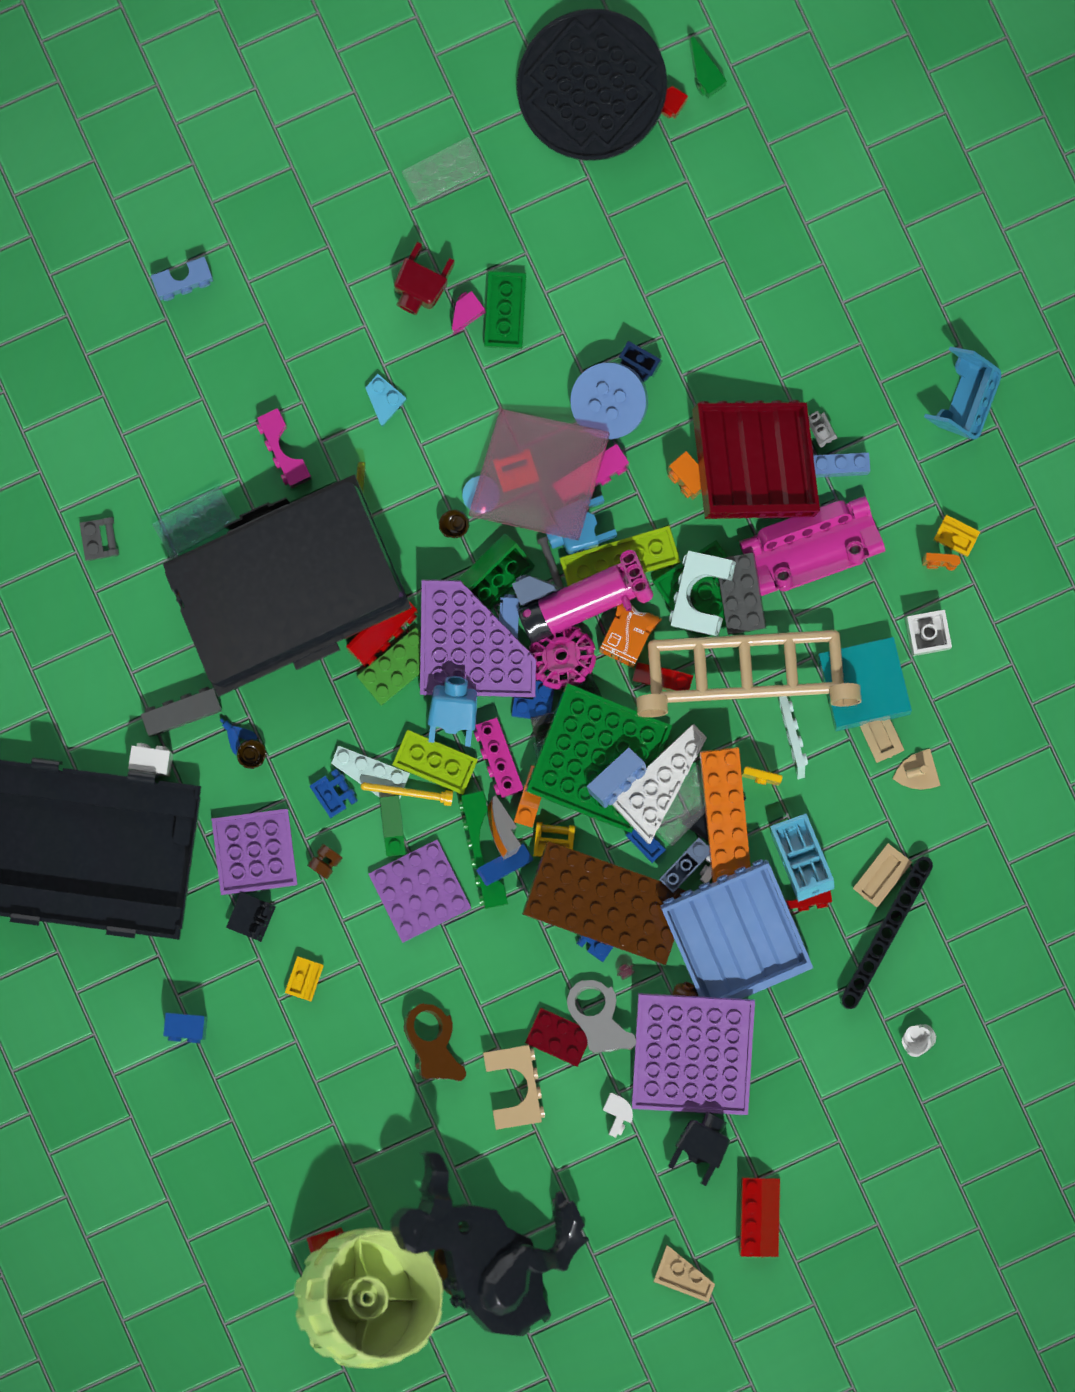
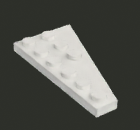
M692 724L647 767L644 776L636 779L630 789L622 792L616 802L612 804L649 845L707 739L695 724Z

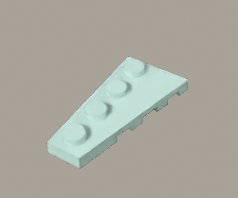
M338 746L331 763L359 784L366 782L405 788L410 775L408 772ZM371 791L379 798L395 795Z

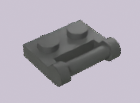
M113 517L80 523L85 561L119 556V549H116ZM100 526H105L108 551L103 549Z

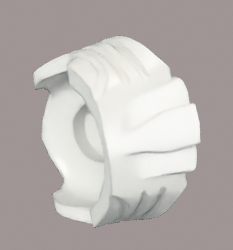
M929 1025L911 1026L902 1038V1044L907 1054L913 1057L924 1054L936 1042L935 1031Z

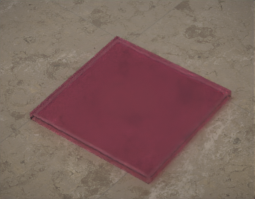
M500 409L469 516L579 540L610 433Z

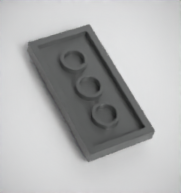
M755 553L724 558L736 562L732 581L719 578L728 635L767 629Z

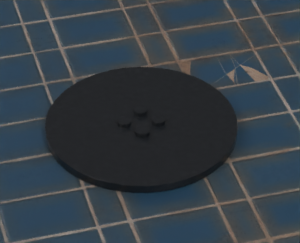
M604 9L573 11L556 18L543 27L525 50L517 76V96L520 110L534 135L558 154L583 161H599L617 157L641 143L655 127L662 114L668 87L664 59L649 33L627 16Z

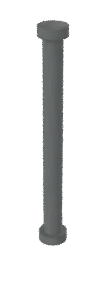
M548 537L541 538L537 542L541 545L554 584L563 589L562 580L547 542L549 541Z

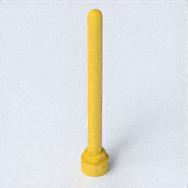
M366 782L361 784L362 790L438 800L446 806H451L453 791L449 790L436 793Z

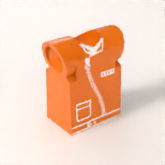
M623 604L617 606L615 618L599 652L634 668L649 635L662 619L649 612H639L632 604L631 611H626Z

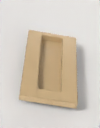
M890 719L872 721L860 726L876 763L905 751Z
M888 843L853 887V890L877 908L911 865L912 861Z

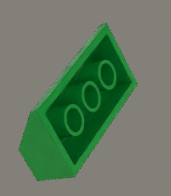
M504 534L458 580H461L490 610L500 600V597H503L513 588L512 584L517 582L516 578L526 575L535 565L518 544Z

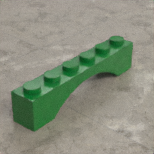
M484 791L461 795L462 800L458 801L460 812H465L466 819L462 820L464 830H468L470 838H466L468 849H473L474 857H470L472 867L477 869L486 864L480 848V830L483 819L488 811ZM479 874L474 876L476 886L481 887L482 894L479 895L481 906L485 905V909L508 905L505 887L499 880L486 886Z

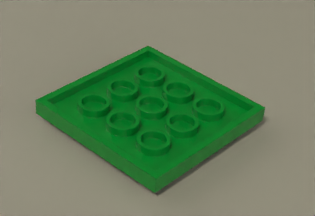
M717 540L697 552L720 558L728 557ZM683 562L652 582L671 611L675 609L674 596L676 592H679L680 585L678 580L680 574H683ZM701 578L692 587L690 595L692 605L698 612L723 618L721 628L726 626L719 578ZM685 630L689 638L711 636L703 633Z

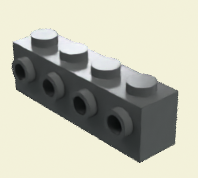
M205 687L198 690L199 693L193 696L191 693L185 694L180 697L181 700L179 701L169 700L162 703L163 706L157 709L155 706L145 709V713L141 714L148 736L153 737L222 712L214 688Z

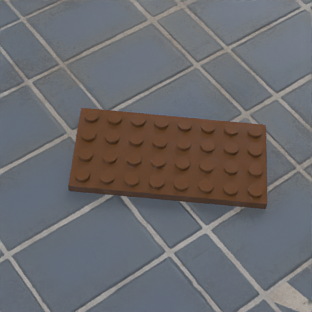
M547 841L522 915L666 965L675 939L660 905H663V901L669 898L677 899L681 897V894L686 890L677 888L672 892L661 881Z

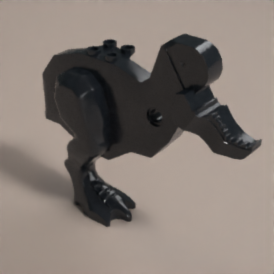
M421 1152L420 1154L424 1156L425 1172L419 1188L422 1197L420 1198L421 1202L418 1209L411 1207L400 1208L391 1219V1232L399 1248L413 1254L437 1249L444 1250L448 1278L444 1279L442 1283L443 1288L446 1291L450 1290L453 1295L450 1298V1303L454 1308L461 1307L486 1332L524 1336L530 1332V1327L541 1319L544 1323L549 1321L551 1312L543 1297V1273L553 1269L562 1272L567 1271L573 1256L589 1241V1238L582 1234L581 1229L585 1225L574 1201L568 1202L561 1191L555 1194V1198L552 1200L556 1240L552 1248L547 1250L540 1249L534 1246L530 1238L507 1227L497 1210L469 1204L452 1205V1199L448 1191L449 1170L443 1157L436 1152ZM462 1222V1227L459 1230V1223Z

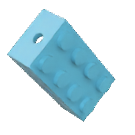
M807 814L770 826L771 837L798 902L833 890L834 879Z

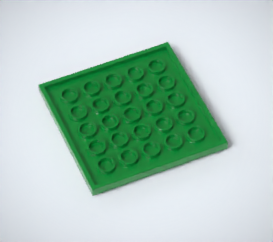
M566 683L525 792L632 833L633 827L614 806L608 805L604 808L589 794L587 786L628 748L645 762L647 768L663 752L672 725L652 717L638 716L635 710Z

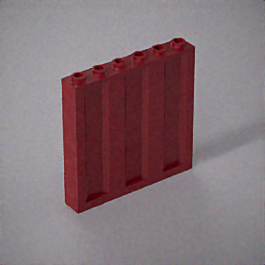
M759 400L753 403H746V401H737L735 403H728L727 401H719L717 403L701 401L697 403L692 409L705 519L815 517L820 512L807 402L793 400L782 403V401L776 400L771 403H764V401Z

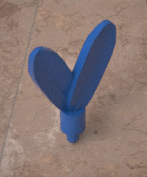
M220 719L222 726L227 730L230 747L235 755L237 754L238 747L241 745L239 738L245 740L258 739V736L253 731L232 726L228 720Z

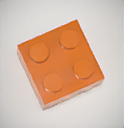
M685 451L669 465L668 478L674 484L678 483L682 489L680 491L686 498L690 497L693 500L702 492L699 465Z

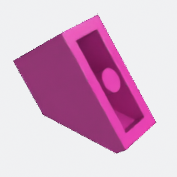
M472 291L470 293L465 292L457 298L458 301L456 302L452 324L454 335L485 314L484 307Z

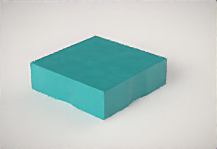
M894 637L841 649L844 683L860 685L861 703L844 707L833 706L830 704V694H828L835 732L862 726L872 721H885L911 714L912 709ZM830 651L819 653L818 662L823 683L832 682Z

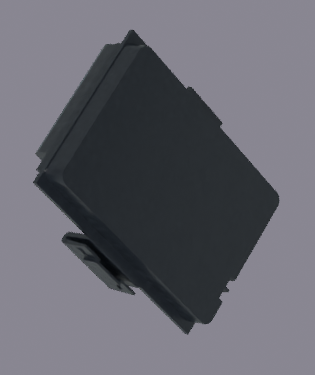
M355 474L294 503H290L285 497L272 504L267 502L239 515L240 519L225 525L224 528L229 530L227 534L163 563L171 590L177 598L176 601L180 605L183 619L217 697L293 663L296 670L340 651L337 642L412 608Z

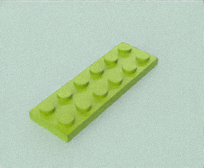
M670 526L559 558L567 586L620 564V556L626 550L635 551L645 573L680 563Z

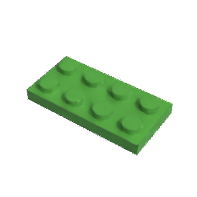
M415 627L357 676L381 706L420 675L421 633Z

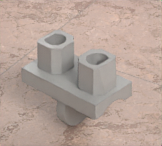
M816 411L809 415L810 428L821 448L826 443L837 439L824 412L820 414Z

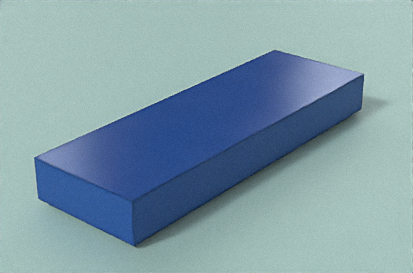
M522 844L516 854L505 860L500 856L479 867L476 871L484 884L488 886L531 863L534 859L525 845Z

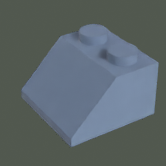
M522 575L516 578L517 582L512 584L520 605L524 606L562 589V587L537 577H531L530 575Z

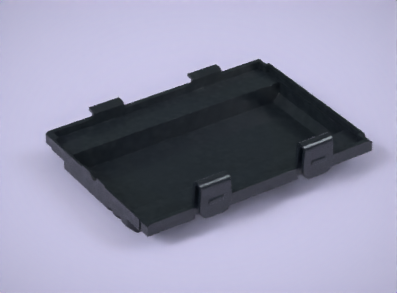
M33 757L31 764L0 760V916L10 917V922L39 926L40 921L106 930V935L135 939V935L139 934L180 940L181 930H183L202 787L166 781L156 783L155 778H158V774L129 770L128 776L67 768H63V771L59 770V765H63L62 761Z

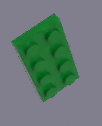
M488 271L484 347L522 349L526 273Z

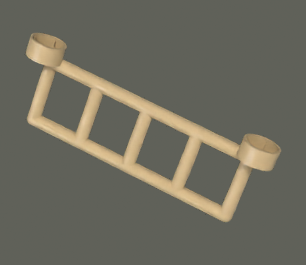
M837 630L652 640L648 643L651 694L643 695L636 699L638 716L659 717L668 713V703L830 694L831 705L839 707L853 706L861 703V690L858 684L844 683L840 634ZM829 642L832 682L798 684L795 644ZM784 644L787 685L753 686L750 646ZM739 647L742 687L708 689L705 649ZM693 649L696 690L663 692L660 651Z

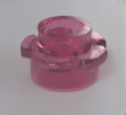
M626 963L619 967L617 976L624 980L634 974L633 965L629 966Z

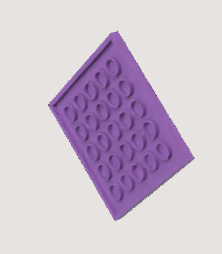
M638 993L632 1109L748 1115L755 1000Z

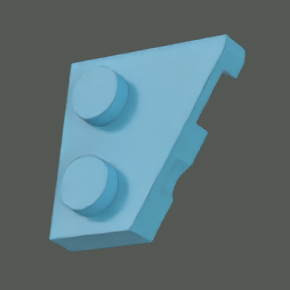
M379 374L365 388L382 427L407 400L406 397Z

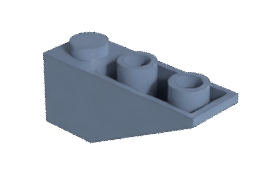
M698 838L659 880L669 890L674 892L710 855L709 847Z

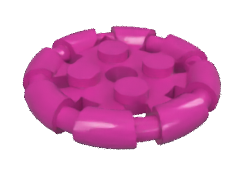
M572 626L541 641L531 643L529 651L536 657V680L542 681L543 685L548 688L557 690L565 687L566 683L578 686L584 682L588 673H592L596 663V655H594L596 648L587 633L581 632L580 628ZM557 634H563V637H557ZM577 637L579 640L576 643L572 640ZM544 641L549 643L546 647L542 645ZM580 651H585L587 655L581 656ZM565 652L567 656L563 660H558L556 658L557 654ZM542 656L543 661H537V658ZM579 666H581L583 669L580 672H577L576 670ZM547 669L550 672L548 676L544 674ZM560 675H567V679L560 680Z

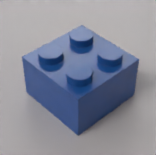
M166 1013L163 1036L168 1037V1041L181 1042V1038H187V1042L200 1043L201 1040L206 1038L207 1017Z

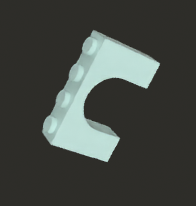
M688 551L687 555L683 558V574H680L678 580L680 585L679 592H676L674 596L675 609L671 612L669 618L671 626L718 637L723 618L698 612L691 602V590L694 584L704 577H716L732 581L736 562Z

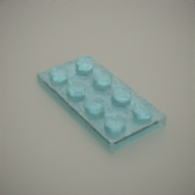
M218 487L152 525L172 558L225 529V525L237 520Z

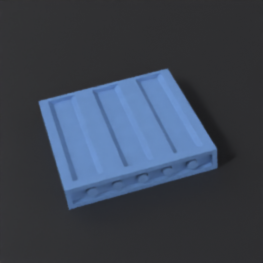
M757 860L749 868L741 867L734 871L735 874L720 876L714 883H704L699 886L698 890L693 892L692 890L685 891L681 894V897L677 899L669 898L663 901V905H660L699 997L743 999L813 969V965L767 860Z

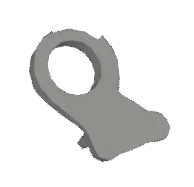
M582 980L571 988L567 997L568 1010L573 1019L585 1032L590 1051L594 1054L619 1049L630 1050L635 1046V1036L623 1030L612 1020L616 1006V994L612 986L607 988L598 981ZM587 989L598 990L605 997L603 1010L594 1016L583 1015L576 1008L578 995Z

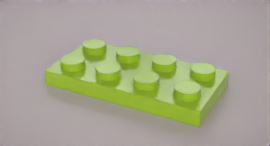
M407 730L392 766L463 795L478 759L436 741L434 743L428 742V738Z

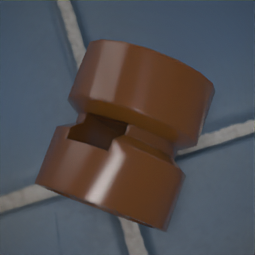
M322 844L317 851L318 856L313 857L307 866L325 879H328L333 872V866L337 867L343 858L325 844ZM325 856L330 859L328 864L322 861Z

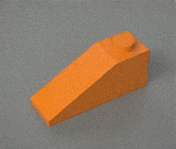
M531 765L514 819L515 823L531 828L534 825L541 797L525 792L534 768L533 765Z

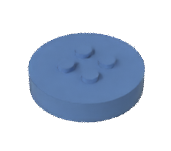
M616 362L600 363L585 370L576 380L571 392V410L579 426L588 434L601 439H616L631 433L641 424L648 408V393L641 377L630 367Z

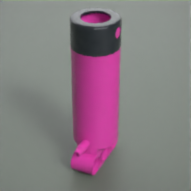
M624 551L620 556V564L607 568L517 610L530 641L532 643L541 641L623 604L626 611H631L630 600L635 597L641 603L650 601L653 598V591L635 551Z

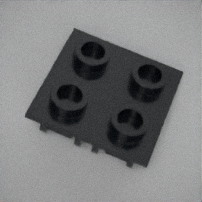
M240 892L226 928L262 942L276 906Z

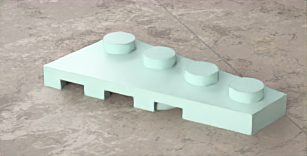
M787 696L779 697V706L784 726L787 728L788 743L792 745L793 763L797 764L796 776L797 779L805 778V765H808L806 754H802L800 748L803 747L802 738L797 736L796 730L799 729L797 719L792 718L793 704L791 700L788 701Z

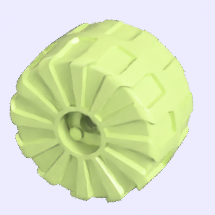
M377 1228L356 1229L329 1239L320 1250L312 1252L304 1262L306 1268L303 1275L295 1284L294 1296L298 1297L296 1318L300 1330L306 1331L310 1337V1344L316 1352L323 1357H332L339 1365L346 1367H383L399 1362L404 1357L420 1351L427 1344V1339L435 1327L438 1326L442 1316L443 1283L432 1261L433 1258L429 1252L413 1254L401 1250L391 1231ZM364 1294H365V1296H366V1299H365L366 1304L363 1302V1299H362V1297H363Z

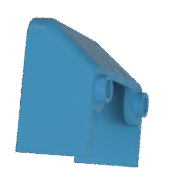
M950 347L949 351L958 356L955 369L957 374L961 376L949 410L942 409L936 416L925 414L924 418L939 428L966 438L977 439L981 435L999 386L1001 371L975 351Z

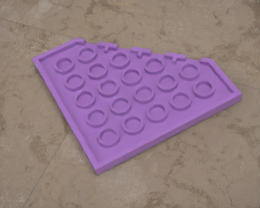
M422 579L420 695H432L436 685L444 686L447 677L458 676L468 680V688L475 689L477 696L535 697L536 657L461 580Z

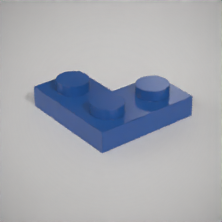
M536 681V691L533 700L514 697L512 717L550 722L554 689L544 686L543 682Z

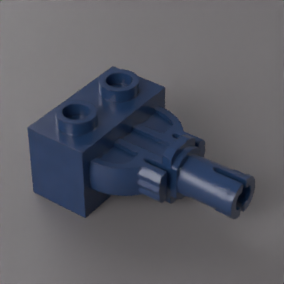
M630 341L627 342L619 356L622 359L620 364L633 369L643 382L647 381L650 376L654 377L663 362L658 357Z

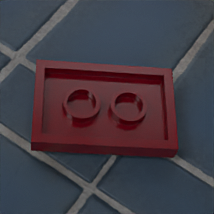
M540 1008L525 1041L526 1044L578 1067L588 1045L587 1036L578 1024Z

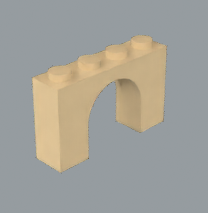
M529 1045L483 1053L486 1072L515 1069L524 1075L528 1083V1093L522 1103L515 1107L493 1110L496 1130L542 1122L541 1118H545L543 1106L539 1107L538 1099L542 1098L540 1087H536L535 1080L539 1078L537 1068H533L532 1060H535L534 1048L530 1049Z

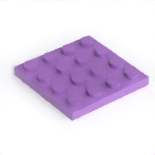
M288 809L211 819L221 895L298 885Z
M438 840L369 873L402 943L472 909Z

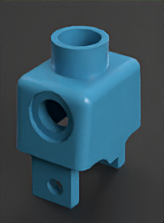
M603 495L585 502L581 499L555 511V524L545 527L552 549L564 545L566 553L571 555L598 547L599 543L617 537L615 529L596 536L594 531L597 525L594 514L587 512V509L604 503Z
M458 676L447 677L444 686L436 685L433 689L427 723L430 725L428 742L434 743L436 727L444 729L449 734H456L460 730H467L465 746L471 747L472 730L476 729L477 691L468 688V680Z

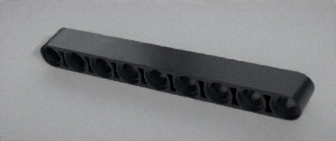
M921 857L913 864L840 998V1004L843 1008L853 1009L859 1004L933 868V862L930 858ZM922 860L928 863L926 871L919 869L918 864ZM911 877L919 880L917 888L910 886L909 880ZM902 894H907L910 898V902L907 905L902 904L900 901ZM893 911H898L901 915L898 922L891 919ZM883 928L891 930L890 938L886 939L882 936ZM876 944L882 947L880 955H875L872 952V948ZM866 961L871 962L873 965L871 972H866L863 969V964ZM860 978L863 980L864 985L862 989L854 987L855 979ZM847 995H851L854 998L855 1002L852 1006H847L844 1002Z

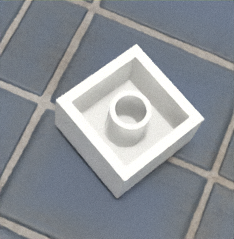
M945 610L917 614L905 618L912 656L945 651L952 648Z
M137 743V746L131 747L128 769L170 777L173 754L167 747L156 746V749H151L147 744Z

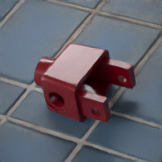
M419 242L416 243L409 258L404 259L394 282L395 292L401 295L396 305L413 315H417L421 306L427 309L434 308L448 285L447 278L455 265V260L449 258L441 275L416 263L423 249V245Z

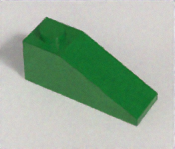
M693 36L690 38V48L696 83L698 85L696 87L702 96L705 95L707 98H710L726 86L727 80Z
M399 795L380 797L386 857L406 855Z

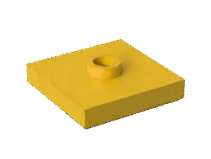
M747 766L742 772V777L753 779L755 783L762 785L769 783L779 786L783 777L779 774Z

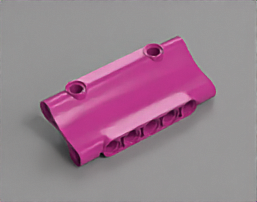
M865 496L849 501L847 504L844 501L820 507V512L815 517H792L761 529L758 532V536L755 535L739 541L743 554L755 553L761 596L778 590L789 591L815 580L861 565L866 558L886 552Z

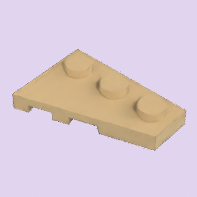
M666 1245L653 1282L709 1302L715 1283Z

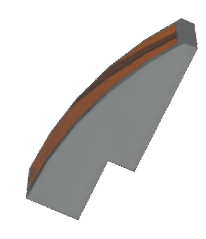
M494 796L488 804L489 827L495 845L505 860L516 854L521 844L513 834L517 827L497 796Z

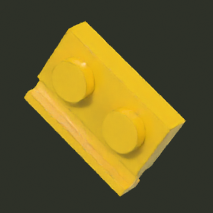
M946 515L934 541L968 557L980 531Z
M297 956L285 993L312 1002L324 965Z

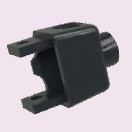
M706 1112L701 1123L696 1120H690L674 1145L677 1148L668 1167L674 1169L684 1150L689 1160L695 1164L701 1162L710 1164L700 1184L707 1186L715 1168L719 1169L730 1143V1139L722 1134L727 1122Z

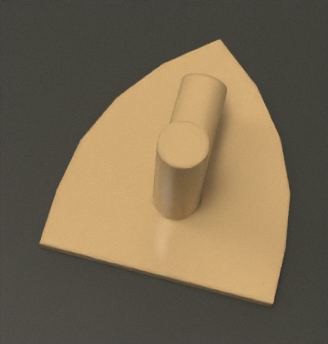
M931 750L920 751L903 761L897 769L893 780L912 789L922 790L941 786Z

